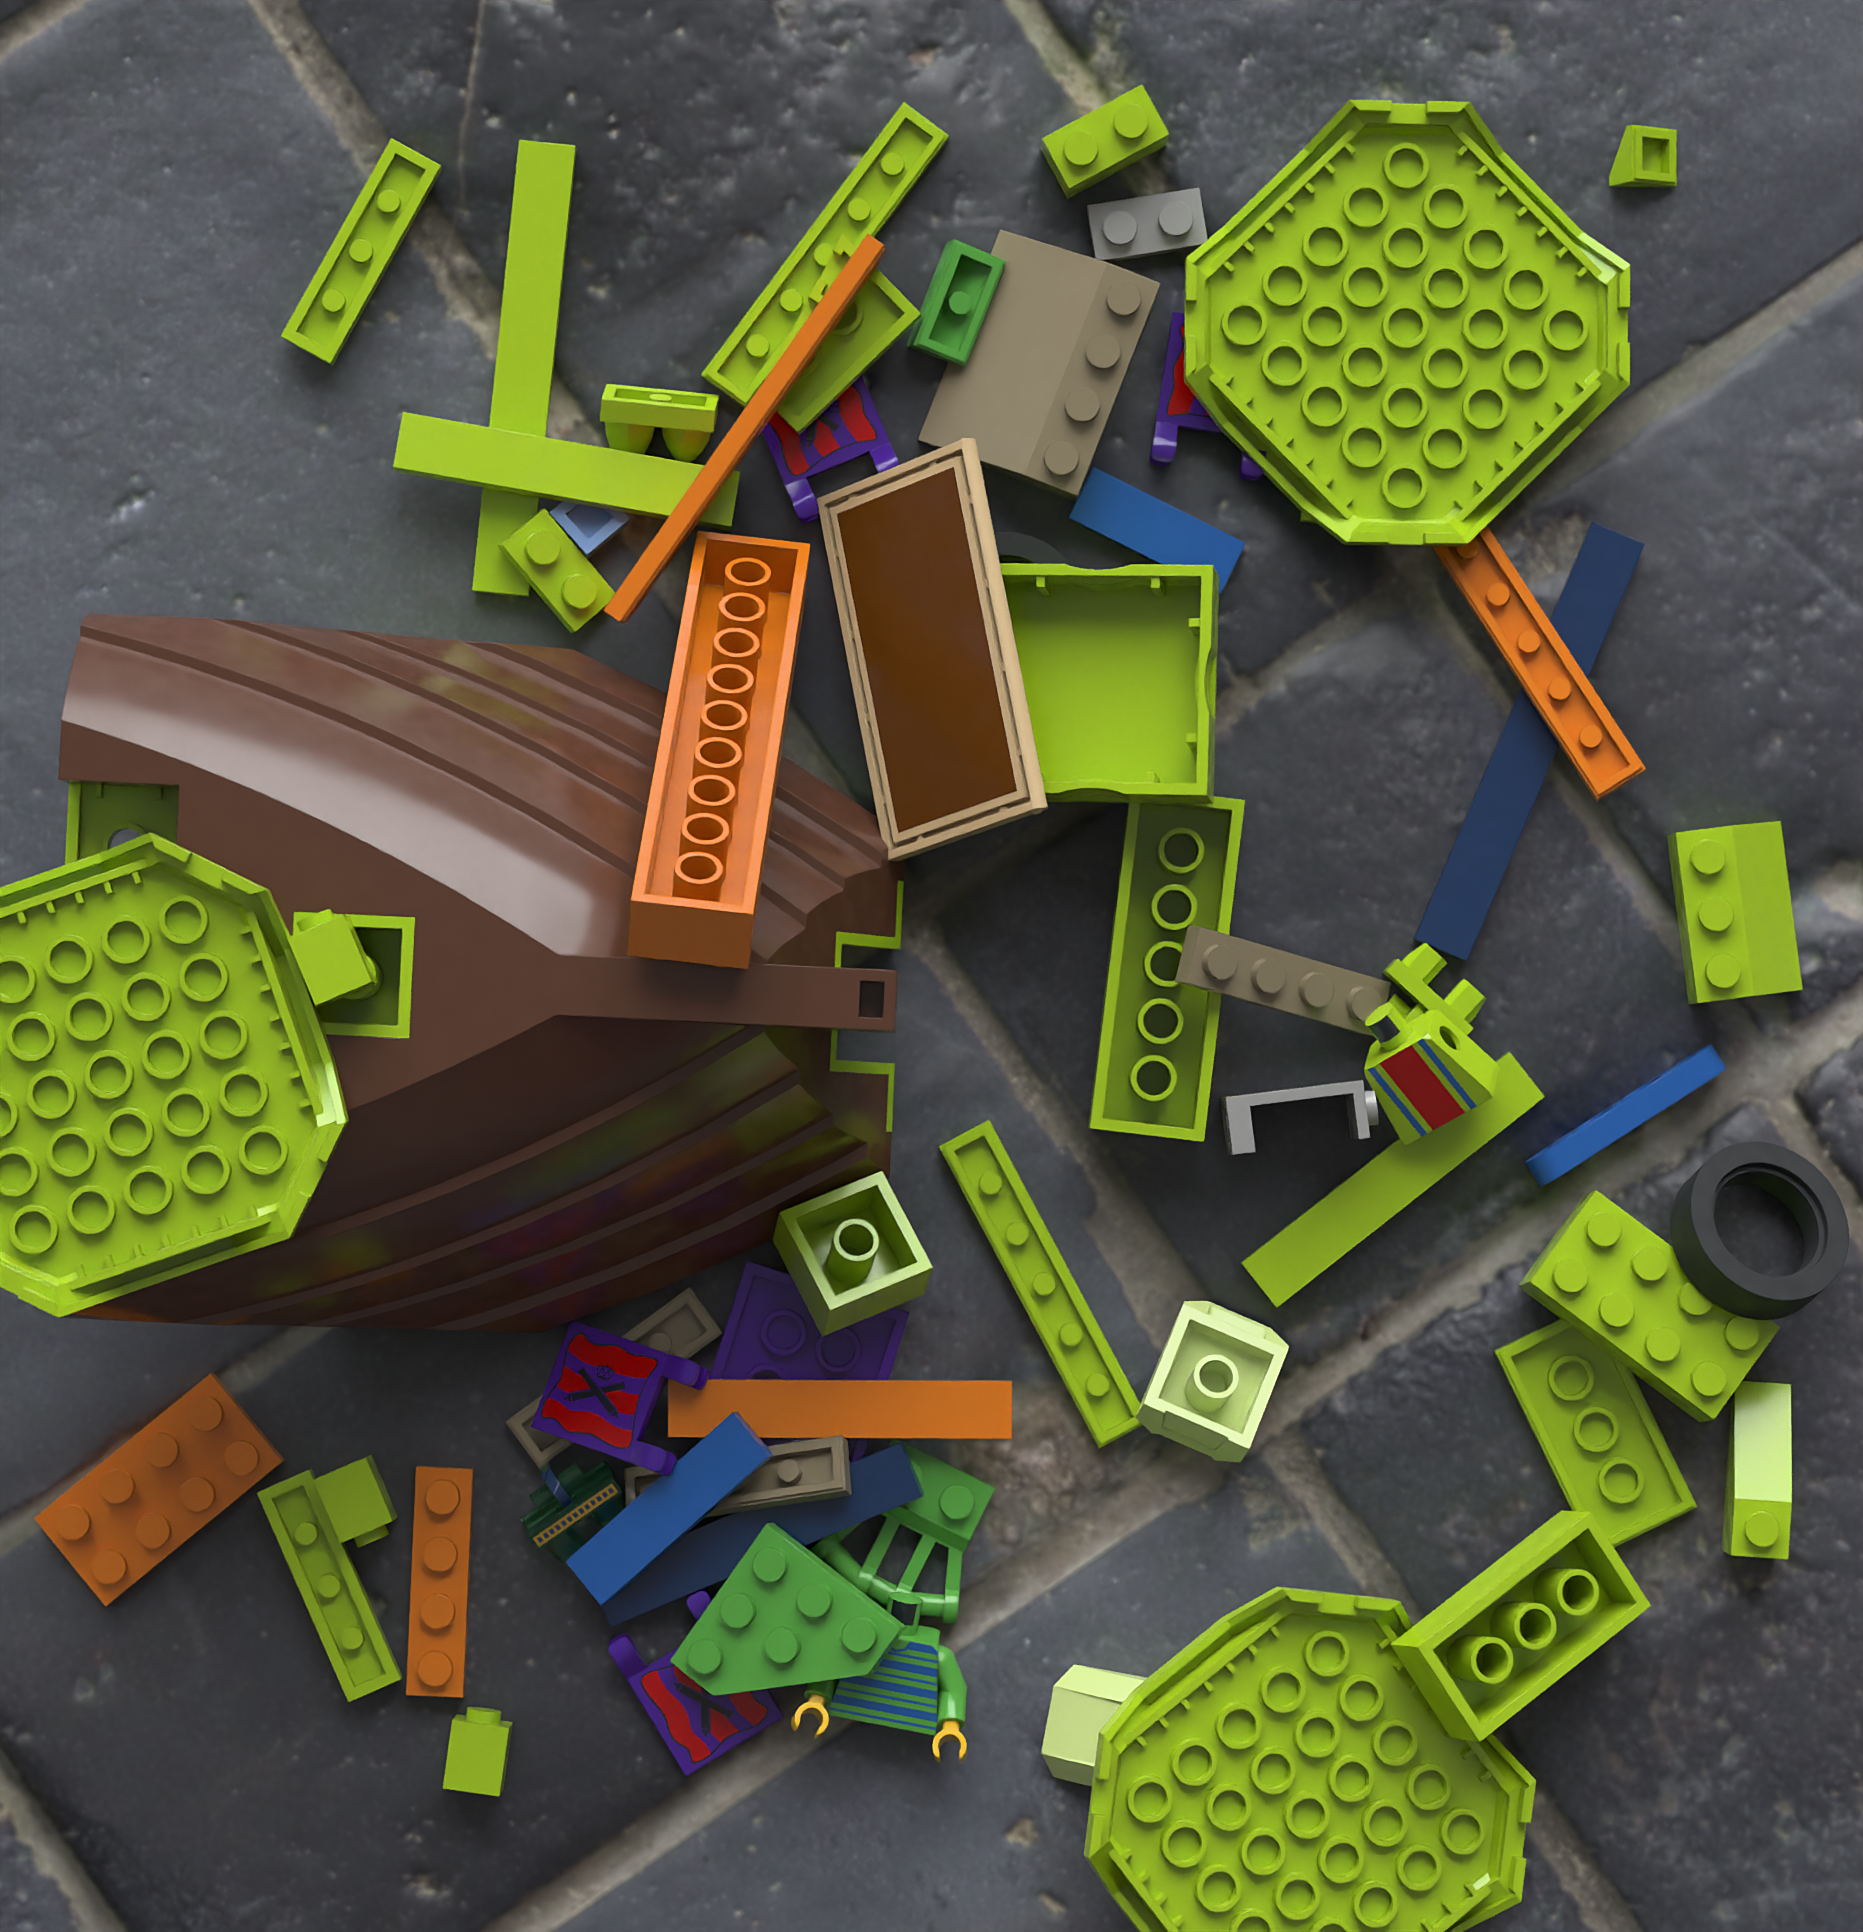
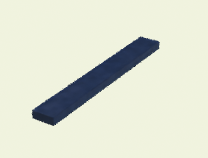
M1595 522L1590 523L1549 619L1586 678L1590 674L1645 545ZM1522 686L1413 938L1415 941L1422 944L1427 943L1430 947L1464 962L1468 960L1559 746V743Z

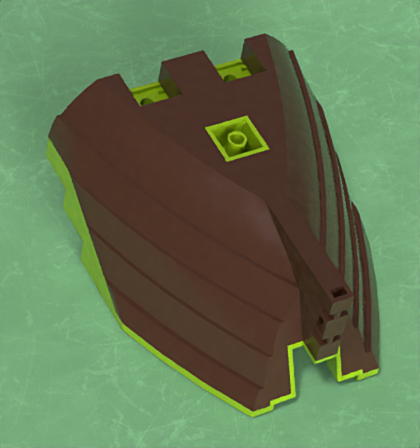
M108 613L87 614L80 626V638L71 667L61 718L58 780L69 783L65 865L110 849L113 838L122 830H135L140 836L154 833L269 889L290 936L300 933L297 925L298 921L321 911L331 909L334 918L343 914L350 916L377 984L322 1007L316 1006L335 1059L349 1122L293 1237L130 1292L60 1318L199 1325L542 1332L649 1294L772 1240L779 1213L880 1171H883L886 1179L890 1178L895 1063L836 1060L838 1031L896 1034L898 971L841 968L842 946L901 950L905 859L901 861L888 860V846L881 838L878 817L781 755L749 968L717 967L707 964L627 955L631 896L667 702V693L573 649L424 638L356 630L291 626L250 620Z

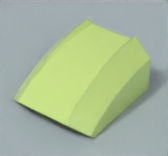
M1184 1301L1135 1418L1151 1433L1160 1434L1211 1456L1214 1460L1240 1463L1250 1449L1289 1346L1270 1327L1209 1301Z
M1073 1665L1053 1686L1041 1751L1053 1777L1092 1786L1099 1731L1129 1694L1147 1679L1146 1677Z

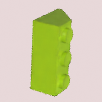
M1781 821L1732 825L1677 832L1668 835L1667 841L1688 1003L1695 1004L1803 990Z

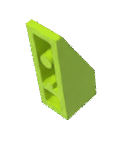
M1742 1381L1732 1394L1722 1551L1731 1556L1788 1559L1792 1510L1791 1384Z

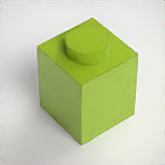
M327 909L297 922L300 933L287 939L315 1006L322 1007L377 984L350 916L343 914L334 918L331 909Z
M372 1454L313 1480L339 1543L354 1538L358 1548L389 1535L385 1524L394 1521L398 1516Z
M467 1707L466 1715L457 1714L453 1718L443 1789L492 1796L501 1795L504 1790L513 1722L500 1720L501 1711L482 1707Z

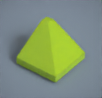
M1639 125L1626 126L1609 175V186H1677V130Z

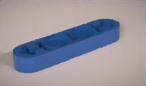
M1708 1044L1529 1158L1525 1165L1539 1187H1542L1702 1086L1727 1067L1713 1045Z

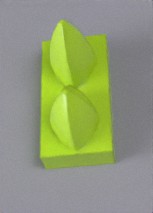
M606 384L601 399L600 421L605 422L606 437L610 449L644 455L652 440L655 427H662L664 441L672 456L677 461L690 463L703 451L709 441L711 432L713 433L718 415L719 395Z

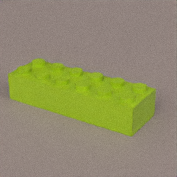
M1214 796L1213 804L1127 803L1088 1128L1204 1142L1222 995L1175 982L1188 926H1200L1229 935L1245 800Z

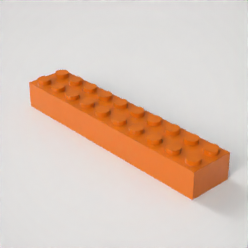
M697 531L631 896L627 955L656 960L707 964L717 967L749 968L806 599L810 555L809 543Z

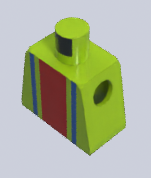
M1385 1003L1367 1017L1365 1025L1377 1040L1369 1049L1364 1067L1365 1077L1405 1146L1493 1098L1500 1072L1499 1065L1440 1011L1429 1010L1407 1022L1392 1003Z

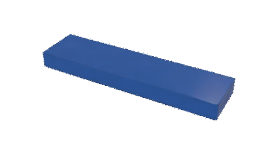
M732 1412L676 1462L670 1476L662 1475L565 1562L601 1606L607 1605L774 1455L738 1412Z

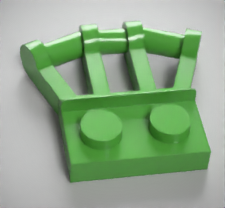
M892 1438L888 1447L903 1442L925 1494L920 1498L881 1513L886 1519L862 1567L840 1544L860 1523L820 1539L809 1551L819 1559L823 1558L833 1570L865 1595L886 1606L890 1593L904 1592L913 1594L923 1600L920 1615L943 1617L942 1623L957 1624L962 1555L995 1490V1486L898 1438ZM899 1524L922 1534L898 1585H895L875 1575ZM935 1542L948 1547L945 1595L911 1592Z

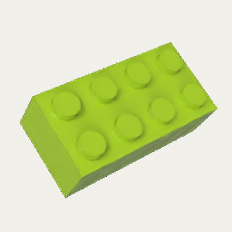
M1597 1190L1584 1195L1518 1285L1520 1289L1559 1318L1568 1322L1575 1330L1607 1354L1612 1355L1630 1369L1631 1372L1699 1423L1716 1418L1780 1329L1771 1320L1744 1318L1732 1314L1708 1300L1689 1281L1671 1245Z
M1561 1510L1390 1645L1449 1736L1453 1739L1481 1742L1651 1605L1592 1513L1587 1511Z

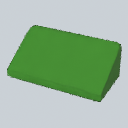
M958 240L948 241L921 306L920 313L922 317L914 324L906 346L915 351L965 367L1006 261Z

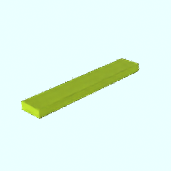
M903 102L701 374L702 377L745 408L764 382L789 332L793 330L809 299L808 296L815 282L820 278L833 253L832 250L841 233L857 248L867 233L876 238L949 140V135Z
M403 412L393 471L667 520L705 465ZM739 471L732 473L697 525L730 531L740 477Z
M1507 1052L1496 1061L1500 1067V1072L1493 1098L1406 1146L1398 1138L1240 1262L1276 1308L1545 1097L1510 1052Z
M990 1120L940 1145V1150L1098 1447L1101 1448L1142 1426L1143 1424L1135 1418L1140 1403Z

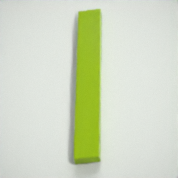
M519 140L489 423L491 428L547 437L576 145ZM483 487L472 586L473 592L530 597L531 585L500 550L498 545L539 511L540 497Z

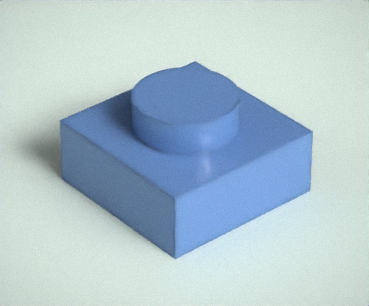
M566 501L561 502L549 513L587 559L624 529L630 520L623 511Z

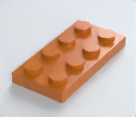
M210 1373L34 1519L106 1607L285 1460L216 1375Z

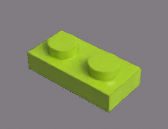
M545 508L537 511L498 545L500 550L570 633L576 632L605 607L615 594L613 589Z

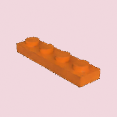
M416 1466L406 1695L461 1698L465 1696L475 1468Z

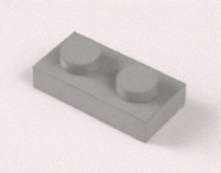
M1199 188L1087 205L1094 257L1101 261L1114 262L1195 249L1208 240Z

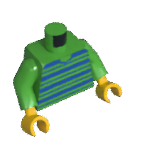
M904 1592L889 1594L886 1611L906 1626L903 1633L874 1673L807 1683L804 1697L808 1701L797 1709L791 1720V1726L794 1731L799 1726L801 1715L805 1713L815 1715L819 1721V1729L816 1731L814 1739L820 1737L828 1726V1715L934 1736L938 1725L942 1731L937 1733L933 1739L932 1747L935 1760L940 1763L939 1749L946 1741H954L961 1747L959 1763L966 1759V1739L959 1732V1729L965 1727L967 1685L953 1651L946 1646L940 1645V1631L935 1628L918 1625L923 1603L920 1597ZM830 1704L829 1712L827 1713V1711H826V1709L824 1708V1706H827V1705Z

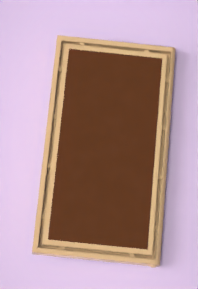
M962 438L957 442L817 498L881 838L888 846V860L901 861L1029 815L1040 814L1048 809L976 439Z

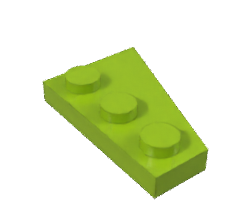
M841 233L827 265L820 278L815 282L804 309L793 330L789 332L767 376L857 249L843 233ZM877 268L776 411L799 435L922 317L921 313Z

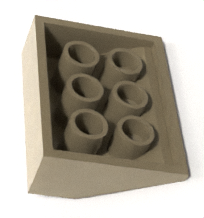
M1000 229L991 255L1005 260L1006 264L966 366L962 367L948 362L918 441L940 449L962 438H975L981 466L1076 503L1161 283L1108 262Z

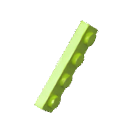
M392 138L390 139L282 332L281 337L325 363L331 366L334 365L443 169L441 165Z
M311 1468L257 1492V1495L348 1702H351L401 1680L403 1676L344 1542L339 1543L314 1484L313 1480L316 1477Z

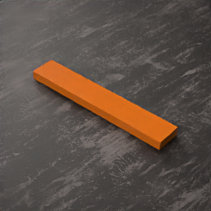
M1488 526L1484 527L1466 546H1430L1596 802L1645 773V766Z
M668 1379V1437H706L732 1412H738L759 1438H826L843 1435L845 1438L1012 1439V1381L708 1379L703 1390H696Z

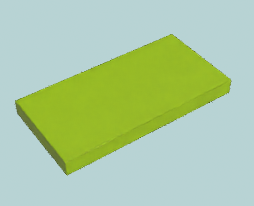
M1561 1318L1494 1350L1571 1511L1591 1512L1613 1547H1617L1697 1508L1631 1370L1612 1355L1607 1354Z

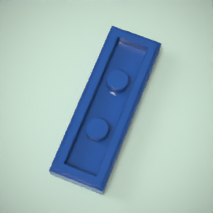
M1093 467L1068 517V520L1159 565H1213L1219 575V595L1246 544Z

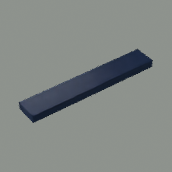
M903 1442L849 1463L852 1491L850 1496L731 1513L690 1530L607 1605H602L610 1627L728 1578L767 1523H775L796 1541L805 1546L922 1497L925 1493Z

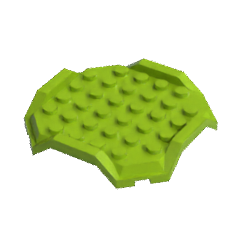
M1348 100L1302 151L1220 230L1186 258L1184 382L1220 430L1264 470L1263 473L1301 512L1344 545L1466 546L1630 385V342H1628L1630 264L1585 234L1503 151L1470 102L1427 101L1426 104L1392 103V100ZM1258 450L1267 451L1266 458Z
M147 833L101 853L0 887L1 1288L18 1295L19 1299L60 1318L130 1292L293 1237L349 1122L335 1059L317 1007L313 1002L287 938L291 937L269 889L154 833Z
M1277 1586L1215 1622L1138 1685L1099 1731L1084 1856L1107 1892L1138 1932H1464L1520 1903L1522 1900L1526 1858L1522 1857L1526 1823H1531L1536 1780L1492 1733L1481 1742L1453 1739L1449 1736L1390 1645L1413 1627L1400 1601Z

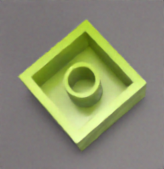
M883 1171L779 1213L772 1240L822 1337L924 1295L933 1267Z

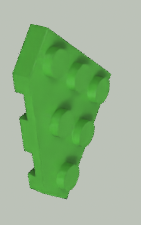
M772 1522L767 1523L670 1659V1662L713 1696L862 1676L876 1671L906 1626Z

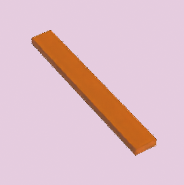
M867 233L607 604L604 612L622 625L624 623L627 624L885 257L884 244Z

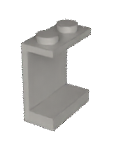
M1363 1080L1220 1097L1227 1154L1235 1155L1256 1152L1250 1106L1345 1094L1350 1138H1370L1369 1126L1379 1124L1374 1090L1364 1091Z

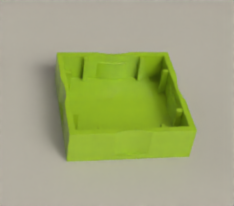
M1000 563L1047 802L1213 804L1219 575L1213 565L1131 564L1114 569L1094 570L1073 567L1067 564Z

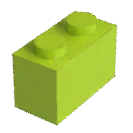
M1141 84L1042 138L1041 151L1067 199L1165 147L1168 142L1169 132L1144 86Z

